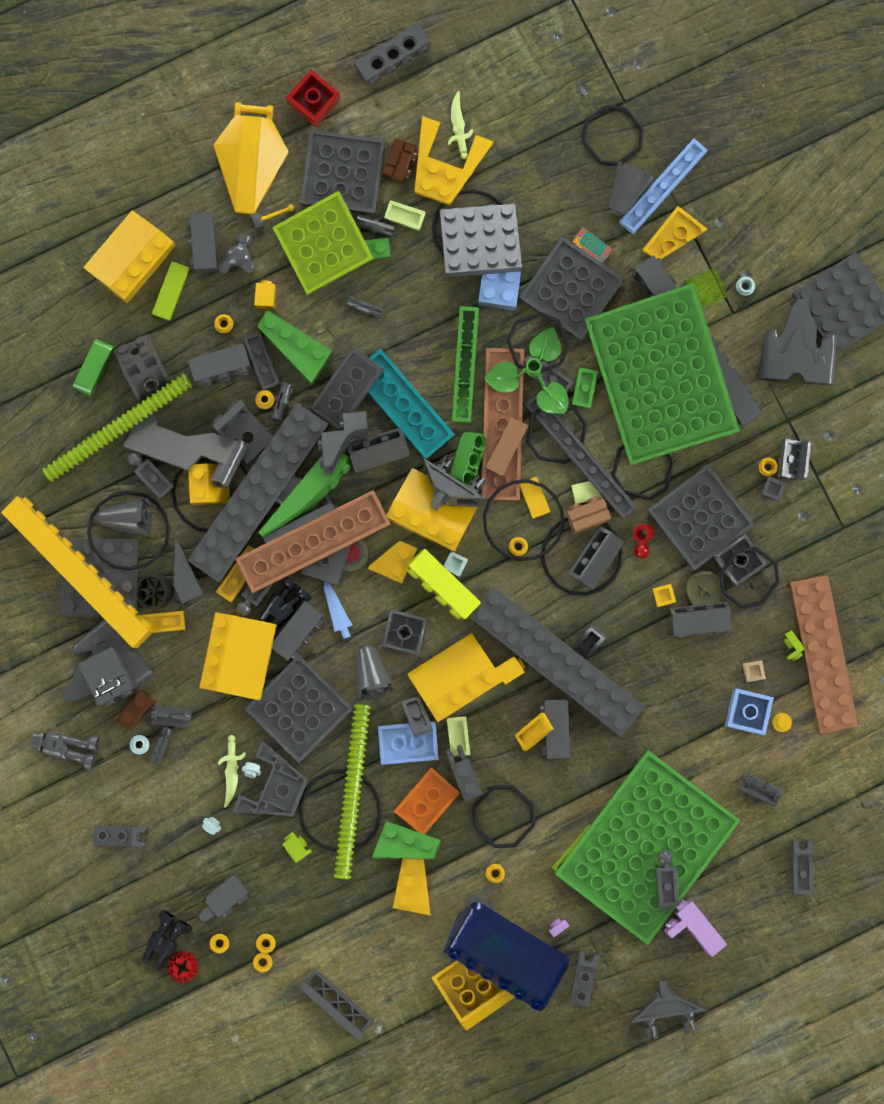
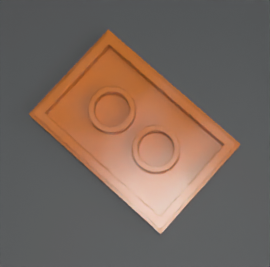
M430 768L393 812L416 832L425 835L460 792L433 768Z

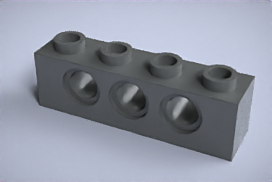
M419 23L355 61V69L366 86L369 84L374 85L385 74L390 75L394 73L398 66L410 63L416 55L425 54L429 50L430 40ZM407 43H412L414 47L412 49H406L404 45ZM390 53H396L398 57L396 59H390L388 55ZM374 63H381L382 67L374 69L372 65Z

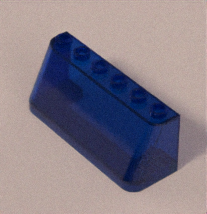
M477 902L471 903L458 913L442 951L449 958L457 960L465 965L467 969L475 971L483 979L491 981L500 989L506 990L514 995L516 999L524 1001L532 1009L538 1011L546 1008L570 963V959L563 953L487 906Z

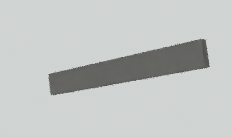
M537 394L524 404L531 414L539 409L536 399ZM541 411L534 416L537 422L622 520L638 508L558 414Z

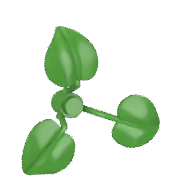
M554 328L544 330L534 337L530 343L529 351L531 356L536 358L528 360L526 368H523L519 374H517V368L514 364L504 361L496 364L485 376L487 384L494 390L502 393L515 391L519 387L518 378L525 373L530 377H538L544 389L537 394L538 407L542 411L551 414H564L567 411L568 395L565 388L557 382H551L546 387L540 374L542 368L541 360L552 362L561 353V343Z

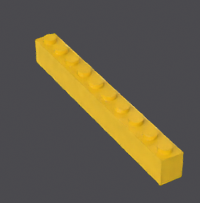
M17 496L1 513L132 648H138L153 633L150 629L151 624L146 619H140L136 615L138 611L132 605H127L123 601L125 598L118 591L114 592L110 588L112 585L106 578L103 577L101 579L97 575L99 571L92 564L88 565L84 561L85 557L78 550L75 552L71 548L72 543L67 538H61L58 535L59 530L53 524L49 525L45 521L46 517L39 510L36 512L32 508L33 503L28 498Z

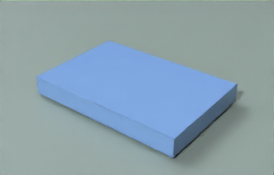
M435 721L430 722L433 729L432 732L415 738L409 724L378 726L381 765L439 760Z

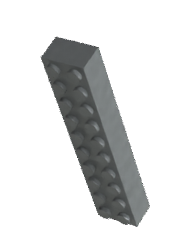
M654 255L635 267L632 277L647 298L677 289L672 275H667L663 269L665 268L660 258L656 259ZM711 337L741 430L762 414V407L757 400H753L750 396L751 391L746 384H742L739 380L741 378L740 374L735 368H731L728 364L730 362L729 358L724 352H720L717 348L719 346L718 342L714 337Z
M296 403L187 561L221 584L236 563V558L241 556L259 530V527H261L275 507L276 501L293 476L298 474L318 445V440L322 439L321 432H327L329 424Z
M495 587L489 590L478 607L470 614L469 619L618 737L625 733L645 707Z

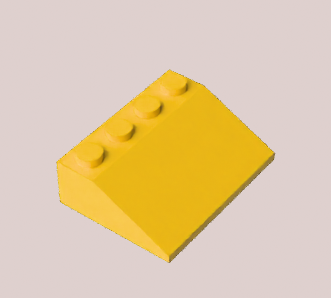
M132 210L83 268L127 304L176 246L169 237Z
M412 468L386 515L388 520L455 553L478 507L443 504L435 511L431 508V501L434 498L432 494L434 492L427 475Z
M215 612L199 688L261 700L277 625Z
M472 633L407 673L437 723L503 682Z
M496 934L432 977L434 983L466 1031L531 987Z

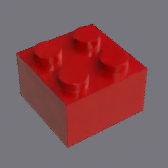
M312 70L306 74L286 97L287 104L314 127H317L341 100L340 93Z

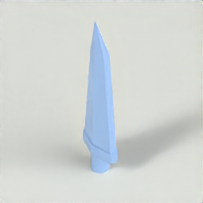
M324 582L323 589L334 632L340 631L343 639L349 638L351 636L348 627L353 625L331 584Z

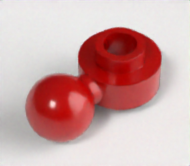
M645 523L636 526L633 530V537L639 543L634 549V554L639 559H644L649 555V548L646 543L654 535L652 527ZM643 530L647 532L646 536L643 535Z

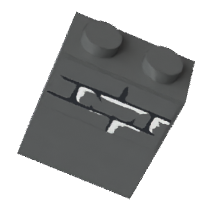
M115 646L78 664L98 706L104 704L107 707L115 703V698L121 696L123 699L133 694L132 690L136 688Z

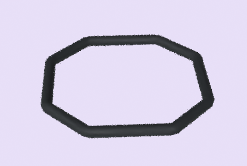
M606 105L584 122L582 143L598 163L617 166L619 162L601 160L586 142L587 124L606 109L626 112L640 129L638 147L620 161L622 163L641 150L644 130L626 107Z
M538 312L514 322L507 337V344L515 365L521 369L526 368V366L519 364L510 341L517 324L539 316L557 322L566 348L558 363L541 368V372H544L563 363L570 344L561 321L544 312Z
M568 406L567 409L573 410L583 424L581 442L584 445L587 423L575 407ZM540 408L537 409L530 416L526 440L527 445L539 460L562 464L570 462L569 458L562 460L540 456L531 444L530 439L534 416L542 411Z
M622 445L618 448L612 477L627 495L650 500L668 489L674 461L669 453L665 454L670 461V466L664 488L650 496L624 490L616 477V471L621 450L625 449V446Z
M758 547L736 550L719 572L721 593L743 609L764 604L779 584L778 563ZM755 550L774 564L775 582L760 602L743 605L725 592L723 573L738 553Z
M513 785L492 786L473 806L474 829L495 848L516 847L535 826L534 804ZM495 789H512L531 806V825L513 844H495L477 827L476 808Z

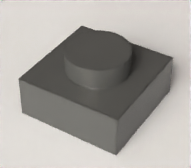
M768 476L761 495L779 502L786 483Z

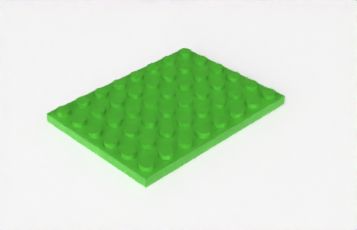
M694 283L585 319L630 465L740 431Z
M647 750L555 872V875L648 945L676 908L675 906L659 907L656 868L662 867V864L657 859L658 853L661 850H669L673 855L670 867L676 866L680 903L741 820Z

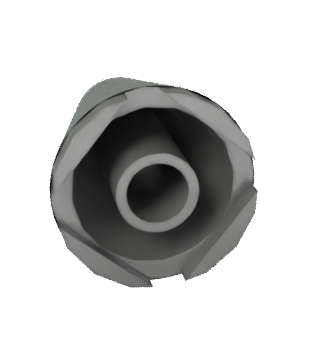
M620 161L617 165L608 207L611 208L610 212L619 217L621 214L625 215L653 179L650 175L646 178L645 172L628 164L622 167L623 163Z
M140 498L102 508L97 514V522L103 528L139 536H148L147 533L151 532L153 518L152 512L148 511V507H151L150 501L147 498Z
M370 644L360 646V649L356 652L357 698L361 699V696H364V700H370L386 696L385 692L388 690L392 693L395 690L394 684L376 648L371 647Z

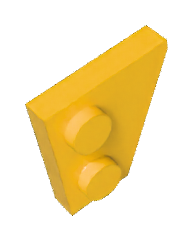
M399 541L373 562L368 569L402 584L409 569L407 565L414 558L417 548Z

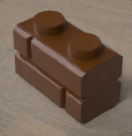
M395 138L383 168L382 177L399 184H404L405 180H409L412 172L409 169L411 162L415 163L418 156L416 145Z
M139 689L135 693L134 698L128 701L114 719L126 730L132 731L156 701Z

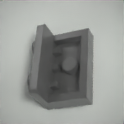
M781 439L777 477L792 480L807 479L811 442Z

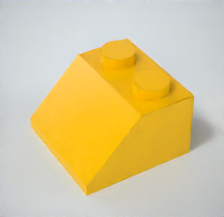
M194 464L189 469L191 505L227 504L230 500V485L227 489H222L210 482L218 464Z

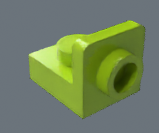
M790 630L783 635L785 638L783 642L788 649H793L794 651L785 658L787 661L790 659L795 661L803 655L801 652L805 648L793 631Z

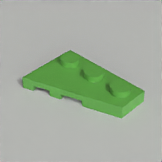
M386 821L372 858L434 860L441 841Z

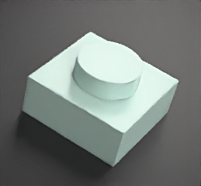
M451 551L444 567L450 573L460 577L468 559Z

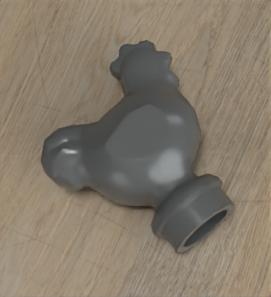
M238 234L235 239L237 245L228 248L224 259L221 260V263H218V271L222 274L229 273V269L232 266L240 267L247 274H251L255 270V264L251 261V254L247 247L252 245V238L247 235Z

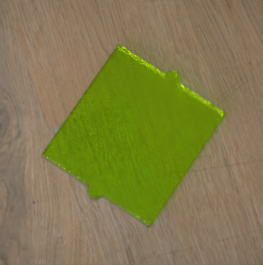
M716 268L685 280L687 285L695 284L702 307L728 297L723 286L724 281L720 279Z

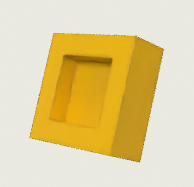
M671 584L652 589L657 608L676 603Z

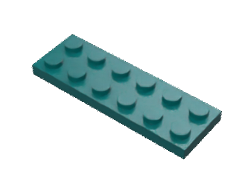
M380 348L370 359L382 367L384 371L368 394L398 428L401 427L405 437L427 460L453 438L455 434Z

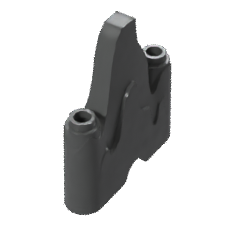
M799 299L795 302L787 326L781 336L777 330H767V333L764 334L758 379L788 382L792 376L798 375L803 378L805 384L834 386L837 339L835 335L825 334L821 341V347L817 348V328L810 313L809 299Z
M105 619L87 632L71 648L77 657L84 656L93 651V654L89 657L91 658L115 646L136 687L132 692L155 676L154 671L140 653L127 651L126 641ZM79 667L74 673L72 682L62 692L69 701H77L92 694ZM119 696L114 700L119 702L122 699V697Z

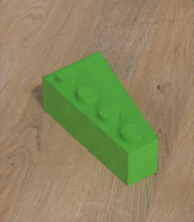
M267 310L257 326L258 330L313 386L333 355L332 350Z

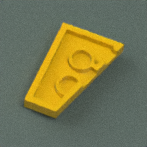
M677 206L642 251L649 257L654 255L656 259L660 258L662 260L706 232L707 228Z
M402 859L393 908L431 916L424 859Z

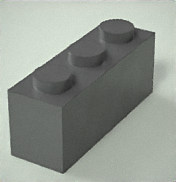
M213 212L189 213L190 219H187V230L191 231V238H188L189 250L192 249L193 257H190V267L194 268L195 273L218 272Z
M401 427L350 443L347 446L355 473L410 456Z
M599 526L568 574L578 583L593 591L624 542L611 531Z
M304 601L273 641L272 649L287 661H290V659L294 660L301 652L298 650L302 644L306 645L312 638L310 634L314 628L318 630L323 624L324 620L322 618L324 615Z
M727 601L670 608L671 629L674 636L683 638L691 634L705 635L708 632L723 633L727 630H732L731 612Z
M545 700L544 705H540V713H545L554 729L545 736V743H542V755H546V759L570 758L568 700Z

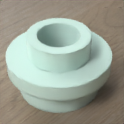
M742 277L736 283V290L739 294L748 296L755 290V283L750 277ZM742 284H747L749 288L747 290L743 289Z
M134 736L130 741V749L135 754H144L149 749V741L145 736ZM138 741L143 743L140 749L136 747Z
M246 762L245 766L242 767V771L245 772L244 775L247 777L256 778V776L261 774L260 766L257 764Z
M210 817L203 820L202 828L206 832L215 835L216 832L221 830L220 823L215 818Z

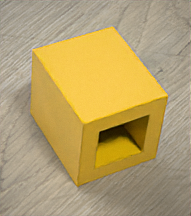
M267 280L256 283L255 309L275 310L276 285L272 284V281Z
M515 656L495 668L502 678L504 685L525 673L523 670L525 668L524 663L520 658L516 659Z

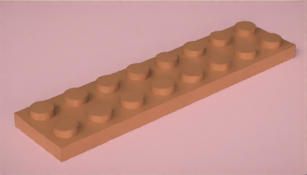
M486 348L485 376L500 362L507 361L515 365L510 349ZM514 349L519 364L523 365L524 349ZM516 366L517 374H519L523 369ZM523 375L518 378L519 387L510 393L496 391L485 381L483 435L486 438V445L482 460V478L485 479L486 483L482 486L481 496L485 500H488L499 487L513 480H520L521 442L503 477L485 468L511 417L522 422ZM520 483L501 490L493 500L520 501Z
M374 490L236 558V561L251 592L255 593L391 524Z
M827 575L790 582L801 644L805 648L803 654L819 734L858 727L829 577Z

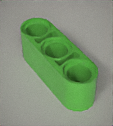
M96 339L75 379L73 388L92 396L112 357L115 347Z
M464 432L460 439L450 475L466 486L475 478L486 445V438L483 434Z

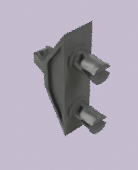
M447 454L437 466L423 458L424 469L434 492L432 494L434 498L431 501L432 509L437 511L443 504L485 507V498L477 493L486 483L484 478L479 481V475H476L471 483L466 486L446 473L454 463L453 458L448 461Z
M660 980L658 981L659 991L655 992L656 997L629 1020L630 1023L644 1022L646 1040H650V1030H652L654 1038H658L655 1020L680 1015L683 1019L684 1033H689V1023L692 1031L697 1032L694 1014L695 1012L707 1010L673 994V989L668 990L667 981Z

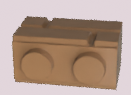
M596 496L588 499V504L580 506V503L569 507L570 510L566 512L574 534L611 520L603 498L598 499Z

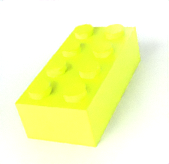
M422 549L407 565L409 568L407 572L414 579L419 578L423 582L421 584L422 587L428 592L433 591L437 595L435 599L442 606H449L451 608L449 612L456 619H466L481 603L426 549Z

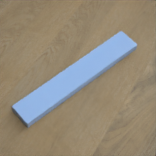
M693 138L623 216L619 223L631 234H634L708 150Z

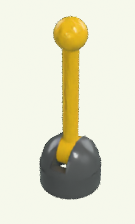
M290 204L287 208L266 216L261 213L250 215L255 230L263 227L266 219L288 211L293 212L295 206Z

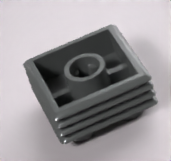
M744 534L715 554L714 558L719 566L723 568L736 550L755 546L748 536ZM755 550L738 553L724 573L732 584L737 587L766 567L767 563L761 554ZM737 556L739 558L744 557L743 566L736 563Z
M390 610L382 647L418 656L428 619ZM408 628L407 631L410 632V635L402 638V634L399 631Z

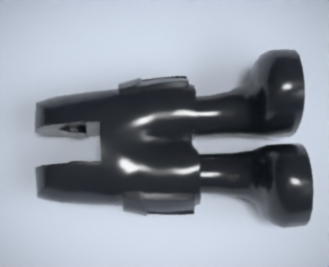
M288 576L281 579L283 583L282 591L279 595H272L266 604V608L258 618V621L265 622L270 615H273L276 619L272 624L277 625L276 630L295 614L294 607L302 601L308 602L312 598L310 594L299 587L290 601L286 603V598L298 586Z
M161 910L159 913L160 927L158 931L152 932L148 939L147 948L142 956V961L147 964L154 951L160 953L153 966L156 970H159L168 957L173 955L178 947L176 942L178 937L182 934L190 933L193 928L189 923L177 920L170 935L166 938L167 930L176 919L172 913L166 910Z

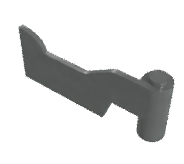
M149 414L148 418H143V421H139L138 425L134 424L123 446L124 448L186 471L201 457L215 461L218 465L210 482L222 489L228 488L247 450L245 443L240 439L235 438L233 440L216 433L184 436L157 426L158 421L154 414Z

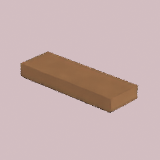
M511 417L485 469L503 477L528 425Z

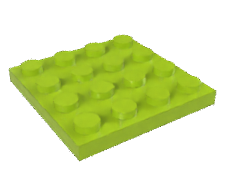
M339 191L272 227L307 295L374 260Z

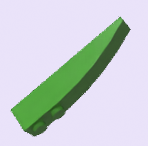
M460 306L452 421L471 422L479 307Z
M343 453L331 475H325L324 468H320L319 459L258 532L262 539L275 530L301 518L331 489H334L339 483L340 477L348 473L352 463L349 457Z

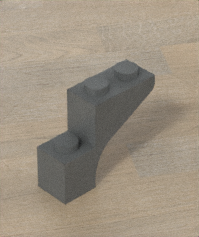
M366 411L343 413V421H340L341 431L321 432L322 440H318L319 452L323 451V457H320V468H324L325 475L333 474L348 444L356 439L368 437Z

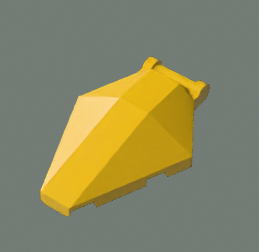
M236 102L234 118L213 144L235 213L255 214L276 178L277 172L289 154L273 123L274 106L272 105L262 107L242 105V103ZM241 112L266 114L267 118L244 115L241 116Z

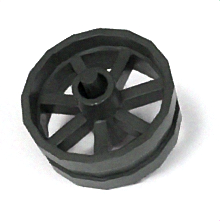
M163 575L144 576L136 586L137 600L147 609L166 607L173 597L172 584ZM151 578H157L155 585L153 584ZM157 597L162 600V602L159 605L157 603ZM151 598L153 600V605H151L148 602Z

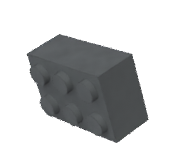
M243 343L188 359L194 382L197 387L202 389L213 386L212 383L218 381L220 383L231 381L230 378L238 376V378L246 377L249 375V372H252Z

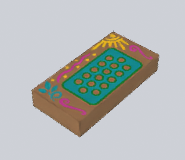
M584 227L581 228L572 240L573 244L602 264L613 251L610 246Z

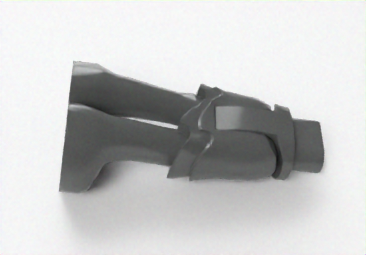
M55 732L33 733L30 748L38 749V752H43L46 755L67 762L68 759L81 762L84 769L92 771L97 755L72 751L68 746L97 753L100 736L91 735L89 739H79Z

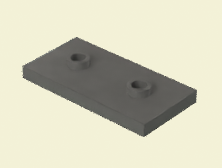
M353 347L312 403L310 409L341 431L340 421H343V413H353L384 369Z
M351 545L303 568L301 574L338 586Z

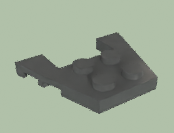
M261 741L255 757L272 764L273 768L259 801L256 802L239 795L233 812L294 816L308 779L269 745Z

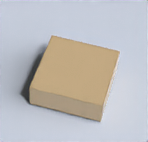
M762 660L743 663L746 682L766 679Z

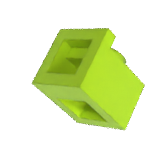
M292 832L284 838L286 842L282 845L295 863L312 852L311 848L308 850L305 848L307 843L302 836L297 837Z

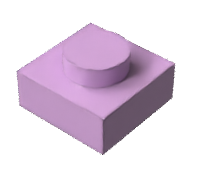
M558 918L550 924L549 932L555 937L568 928L569 925L565 919L560 920Z

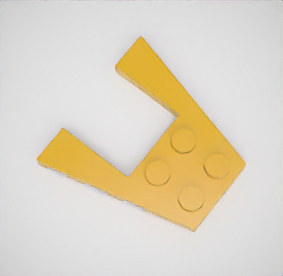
M422 116L415 194L450 206L478 164L481 163L485 154L492 147L494 141L476 135L464 168L452 166L428 157L440 122Z

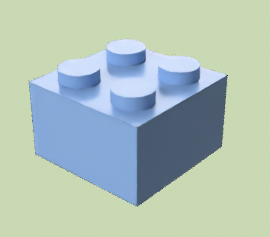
M521 272L482 274L478 306L516 311Z
M737 688L733 689L725 727L761 736L765 735L774 697Z

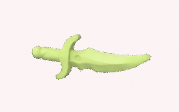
M457 91L451 107V122L453 123L455 136L449 139L448 145L457 141L461 153L460 156L462 159H466L468 154L465 140L471 137L473 129L467 134L464 133L465 123L460 108V91Z
M234 735L228 737V755L223 756L218 761V765L227 761L224 808L229 805L236 791L238 783L237 760L243 759L246 755L245 752L240 756L235 755Z

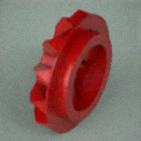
M181 951L175 953L168 961V974L174 981L179 983L191 981L198 972L197 959L189 952ZM187 960L186 968L189 971H183L178 974L179 967L175 963L182 964Z

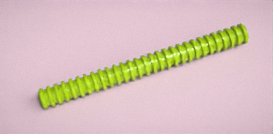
M182 373L181 377L177 376L175 381L172 380L171 384L167 383L166 387H161L162 390H157L156 394L152 393V396H148L146 401L142 400L141 404H136L137 407L133 406L131 411L127 410L126 414L123 413L122 417H117V420H113L112 424L108 423L106 428L102 427V430H98L97 434L93 433L91 438H87V441L83 440L82 444H77L78 447H73L72 451L68 450L67 454L62 455V458L58 457L57 461H52L53 464H48L47 468L43 467L42 471L46 478L54 482L55 478L58 479L59 475L63 476L65 471H69V468L73 469L74 465H79V462H83L84 458L88 459L89 455L94 454V451L98 452L99 448H104L103 445H108L109 441L113 442L114 438L117 439L119 434L123 435V432H127L128 428L132 429L134 424L138 425L139 421L142 422L143 418H148V415H152L153 411L157 412L159 407L163 408L162 405H167L168 401H173L172 398H177L178 394L182 395L183 391H188L187 388H192L193 384L187 375Z
M364 704L354 705L355 711H353V714L355 715L352 717L354 723L351 724L353 726V729H351L352 735H350L352 741H349L351 747H349L350 753H348V756L350 758L347 759L349 765L346 766L348 768L346 774L348 775L345 777V780H347V783H344L346 789H344L345 795H343V798L345 800L342 801L344 807L341 809L343 810V813H341L343 817L340 819L342 825L339 826L341 828V831H339L340 837H338L340 843L337 844L339 850L336 851L338 853L336 859L338 860L335 862L337 868H334L336 871L334 877L339 879H351L349 874L352 872L350 866L353 865L351 860H353L352 854H354L352 848H355V845H353V842H355L354 836H356L354 831L357 830L355 824L358 822L356 821V818H358L356 814L359 812L357 806L360 805L358 803V800H360L359 794H361L359 789L362 787L360 782L363 780L361 779V776H363L361 771L364 769L362 763L365 762L363 761V757H365L364 751H366L364 746L367 745L365 739H367L366 733L368 731L366 729L369 727L367 721L370 720L368 715H370L369 709H371L369 705Z

